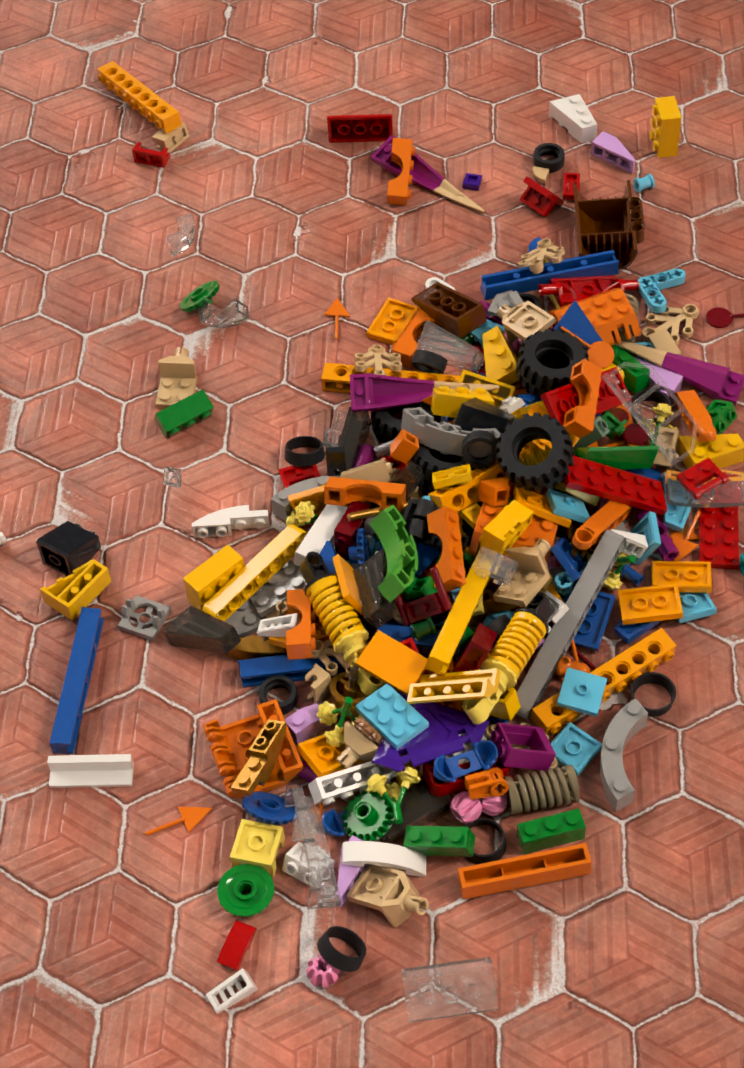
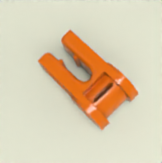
M491 768L464 777V786L468 790L470 799L501 796L509 789V785L503 779L504 775L500 768Z

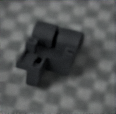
M409 499L403 515V519L406 522L404 527L408 535L412 534L415 542L433 548L438 543V551L442 552L443 547L440 537L428 533L427 514L440 507L427 499H419V501ZM461 534L462 551L464 553L469 536Z

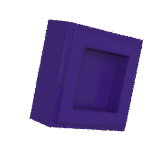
M466 173L462 188L479 191L482 175Z

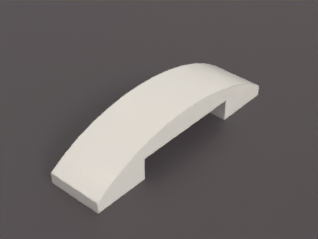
M373 841L343 842L342 864L363 867L364 864L401 869L407 875L426 876V855L416 850L395 844Z

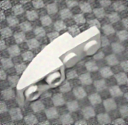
M249 505L218 510L192 523L194 538L232 536V529L242 530L270 527L268 510L250 511Z

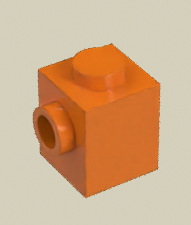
M402 429L390 444V456L396 461L407 464L419 449L418 437Z

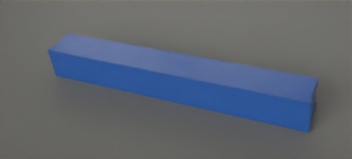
M614 250L564 259L556 264L552 262L544 263L543 271L539 274H533L528 266L482 275L480 289L484 300L494 299L496 294L510 290L513 292L517 291L518 294L538 290L539 284H549L551 278L619 274V261L614 256Z
M81 608L49 743L53 754H74L104 623V618L100 617L102 610L98 608Z
M287 654L238 660L243 688L260 686L264 680L275 675L286 676L292 679L293 682L304 681L306 674L313 669L315 664H318L326 671V667L318 658L288 660ZM328 656L332 662L338 665V673L336 675L346 672L334 656Z

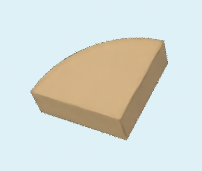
M533 166V176L538 179V182L545 184L549 175V169Z

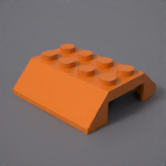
M614 288L577 301L602 341L610 346L615 345L614 340L617 344L621 343V337L618 332L620 327L623 328L624 336L627 340L632 339L631 335L633 338L641 336L636 314L622 288ZM571 304L549 311V314L555 317V325Z
M484 502L482 503L469 546V554H473L476 557L483 529L502 511L505 505L492 507ZM533 515L531 524L511 548L533 547L538 539H545L552 548L559 524ZM551 550L544 556L547 564ZM508 554L498 562L499 564L513 567Z
M277 699L257 705L258 714L221 727L219 726L218 719L203 724L202 727L207 741L213 743L210 749L219 769V774L225 777L222 782L228 797L243 799L245 796L233 793L230 787L251 757L248 749L267 720L285 722ZM286 727L278 759L264 786L258 785L254 792H267L285 786L303 769V764L288 727Z

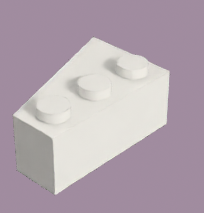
M580 94L549 101V117L556 119L561 127L567 128L568 133L580 143L592 141L597 137V123Z

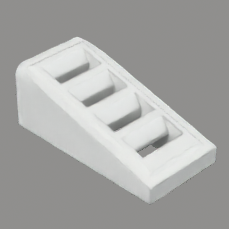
M610 529V531L626 537L621 552L640 558L648 548L645 535Z
M297 613L263 619L260 621L257 635L286 637V631L296 627L301 620Z
M242 968L208 992L206 996L216 1013L219 1014L250 996L258 988L249 973ZM242 980H244V982H245L246 985H247V986L244 987V988H243L242 984L240 983V981H242ZM236 985L239 992L235 993L232 986ZM226 989L228 990V992H229L230 995H231V997H230L229 999L227 998L226 994L224 993V991H225ZM219 994L224 1001L222 1004L219 1003L216 995Z

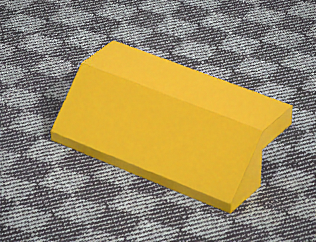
M498 669L451 672L445 673L444 676L440 674L422 675L419 683L410 684L407 703L416 704L487 698L498 691L501 673Z

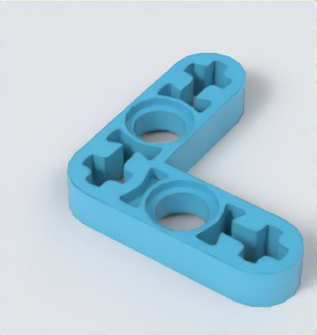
M672 269L638 279V292L652 312L663 313L666 311L667 301L660 290L683 284L685 282L684 270Z

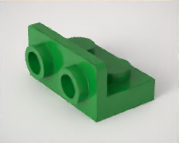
M714 399L706 408L712 418L716 435L722 434L737 418L733 402Z

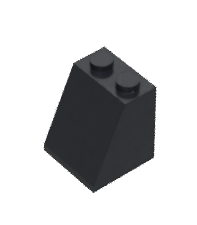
M474 397L462 403L454 425L460 426L461 430L472 431L473 428H496L501 434L505 433L504 428L507 424H513L512 420H514L515 416Z
M66 521L36 541L43 564L66 576L72 574V571L89 562L101 548L99 536L95 532H89L79 524H74L70 521Z

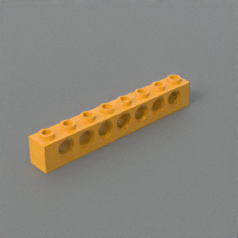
M114 61L97 68L99 82L107 86L109 90H112L116 96L122 98L125 103L131 105L142 116H145L158 129L168 133L182 125L179 111Z
M325 363L321 377L322 391L351 393L350 375L373 374L375 367H369L363 372H358L355 370V365ZM382 368L387 376L456 383L460 379L459 375L407 370L395 372L388 368Z
M527 443L522 448L519 456L523 458L524 451L529 456L530 449H533L535 453H537V450ZM496 460L488 468H476L473 470V480L469 481V483L465 485H451L445 490L437 489L428 495H430L431 501L440 508L446 506L455 511H463L471 504L481 502L478 500L480 481L507 476L501 469L498 460Z
M662 628L590 672V674L607 678L609 685L605 686L601 703L606 702L616 691L618 693L623 691L627 684L634 681L641 674L648 671L653 672L663 661L668 662L675 656L674 653L677 645ZM618 671H622L625 674H619ZM560 692L532 709V721L537 727H542L547 735L557 733L564 724L573 723L582 714L581 712L556 706ZM553 712H558V713H560L561 715H560V716H556V715L553 714Z

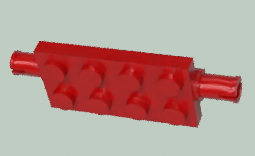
M615 275L551 278L549 284H539L538 292L540 296L553 294L559 306L563 307L573 303L574 300L577 302L614 288H622L623 292L638 290L639 281L638 279H616Z

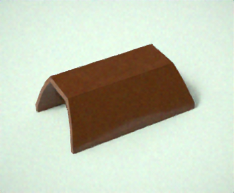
M627 180L625 194L622 198L615 196V198L607 197V199H601L599 197V199L592 198V200H586L577 189V184H573L579 257L614 250V256L619 261L618 269H626L635 260L638 253L637 244L644 241L645 234L642 200L638 197H632L630 180Z

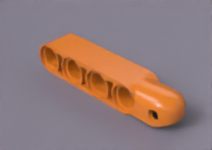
M695 390L675 392L676 407L696 440L699 442L716 440V429L713 426L712 418Z
M610 500L576 530L572 538L573 545L580 550H587L593 544L596 545L600 542L606 530L615 529L625 520L631 507Z

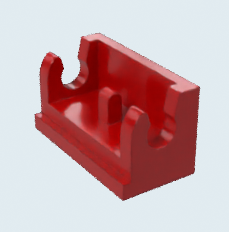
M137 142L132 149L134 162L165 167L171 157L170 153L167 152L169 148L165 147L162 152L144 149L140 147L142 143Z

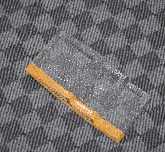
M720 469L727 474L729 482L714 487L702 494L701 498L695 500L677 480V475L681 472L667 470L664 474L667 504L701 508L744 506V473Z

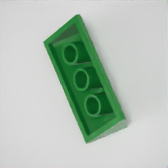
M659 446L574 448V456L617 469H651Z

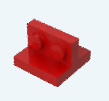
M526 176L523 182L528 187L519 200L544 217H547L555 204L561 207L565 202Z

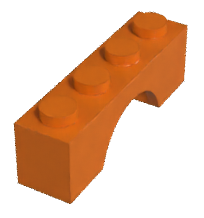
M393 138L391 161L401 167L402 173L397 178L388 181L387 204L407 205V199L411 198V189H408V186L412 185L413 175H410V170L414 168V160H411V156H415V146H412L413 139Z
M418 308L413 320L408 322L406 330L401 332L399 340L392 345L391 353L401 354L402 365L412 368L411 362L416 350H419V344L415 339L425 333H436L439 324L421 308Z
M586 359L572 366L570 382L578 392L579 406L577 405L565 412L563 421L566 431L578 438L593 432L602 369Z
M329 477L324 487L325 504L345 506L355 501H369L379 505L382 510L394 505L401 512L406 502V484Z
M507 477L480 481L478 500L492 507L507 505L509 498L513 497L515 484ZM543 487V491H536L535 488L532 489L533 492L546 496L545 493L548 490L547 487Z
M443 506L427 514L428 533L440 537L442 541V554L435 567L438 568L446 592H450L465 585L466 579L458 511Z
M304 589L287 590L288 615L297 613L301 620L296 627L286 631L288 660L312 658V650H316V639L313 637L316 636V625L313 623L316 622V611L313 610V604L310 603L308 596L305 595Z

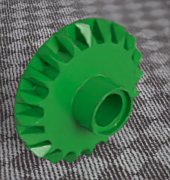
M207 282L190 292L180 303L182 311L189 312L197 308L200 311L208 309L213 304L212 297L219 291L220 286L218 282Z
M363 790L358 795L354 794L352 800H348V805L344 808L345 812L342 815V825L350 838L353 835L363 841L374 842L380 839L389 831L394 821L392 806L384 796H380L378 792L368 793Z
M241 864L229 869L222 876L218 884L217 895L221 906L226 912L231 913L233 916H241L242 918L245 916L253 917L257 913L261 914L262 910L267 909L269 903L272 902L274 883L272 877L264 868L251 864ZM245 891L251 892L248 895H242V893Z

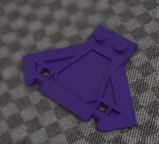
M398 693L407 701L408 696ZM435 702L410 704L429 722V727L398 750L383 738L372 763L401 772L405 770L404 764L411 762L412 766L416 767L436 760L437 757L443 754L447 756L464 750L463 744L470 742L473 745V743L481 741L489 721L486 720L481 724L475 725L465 712Z

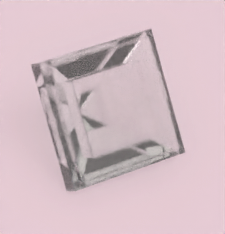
M164 466L163 485L181 488L183 469Z

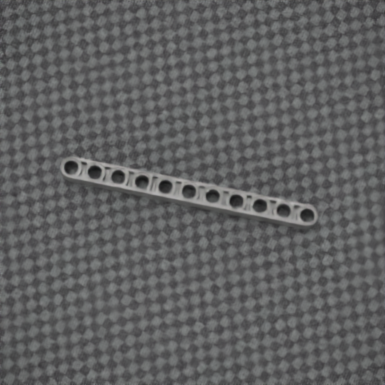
M606 530L566 602L569 610L552 627L517 691L521 707L515 715L526 720L531 718L532 709L539 704L555 674L560 659L565 656L621 553L626 537L610 530Z

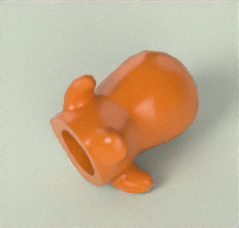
M563 656L555 671L559 675L560 682L563 683L567 667L590 673V668L585 663L572 662L570 657Z

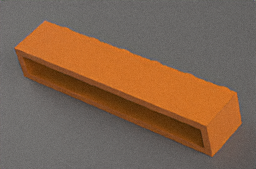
M582 843L458 868V883L462 899L464 900L591 874L592 861L587 844Z

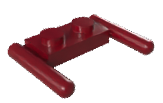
M432 567L430 573L438 592L404 604L401 594L395 599L404 626L453 608L437 567Z

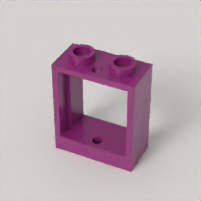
M497 723L490 736V740L497 747L498 757L502 765L506 767L546 770L550 768L556 756L542 727ZM511 744L529 746L531 750L512 748Z

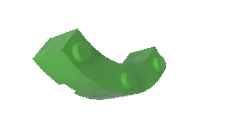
M394 505L385 508L369 523L379 537L386 554L387 574L384 581L377 588L389 603L410 586L414 581V574L418 570V553L412 534L408 535L404 527L406 522Z

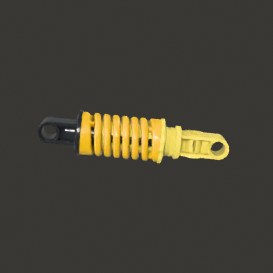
M309 552L299 567L307 583L304 593L308 596L310 603L313 604L316 615L326 630L330 642L333 643L334 652L337 654L343 653V658L349 667H358L355 662L368 645L365 641L369 638V633L362 625L358 614L354 612L355 609L343 598L337 573H329L319 553ZM359 667L357 682L361 691L365 695L370 696L384 682Z
M538 592L527 607L517 609L514 612L506 629L480 666L481 670L498 669L501 674L497 692L487 698L464 701L462 708L473 724L478 725L487 720L500 696L504 694L506 689L516 685L520 673H522L534 650L537 649L543 637L547 635L549 631L547 621L555 609L544 592Z

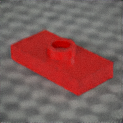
M563 173L562 200H574L573 184H577V189L580 192V173Z

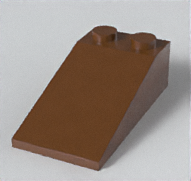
M439 282L411 298L412 302L447 332L458 338L466 336L487 322L483 303Z

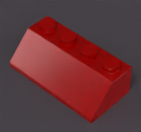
M392 114L327 116L329 143L386 141L391 135L393 136Z

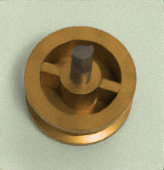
M350 667L349 678L346 676V672H343L331 680L328 702L330 704L334 703L336 709L342 708L346 697H351L353 702L350 711L358 718L360 714L355 710V705L368 696L361 691L357 682L359 667Z

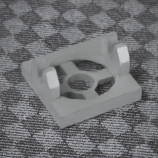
M135 595L133 600L127 598V606H122V619L118 624L119 630L154 641L170 614L171 607ZM139 607H148L145 612L140 614L134 612ZM154 609H156L157 616L154 615L152 617L151 614L153 613ZM142 616L150 617L147 623H141L139 620ZM130 618L137 620V627L132 626ZM149 625H153V626L150 627V628L143 629L144 627H147V626H149Z

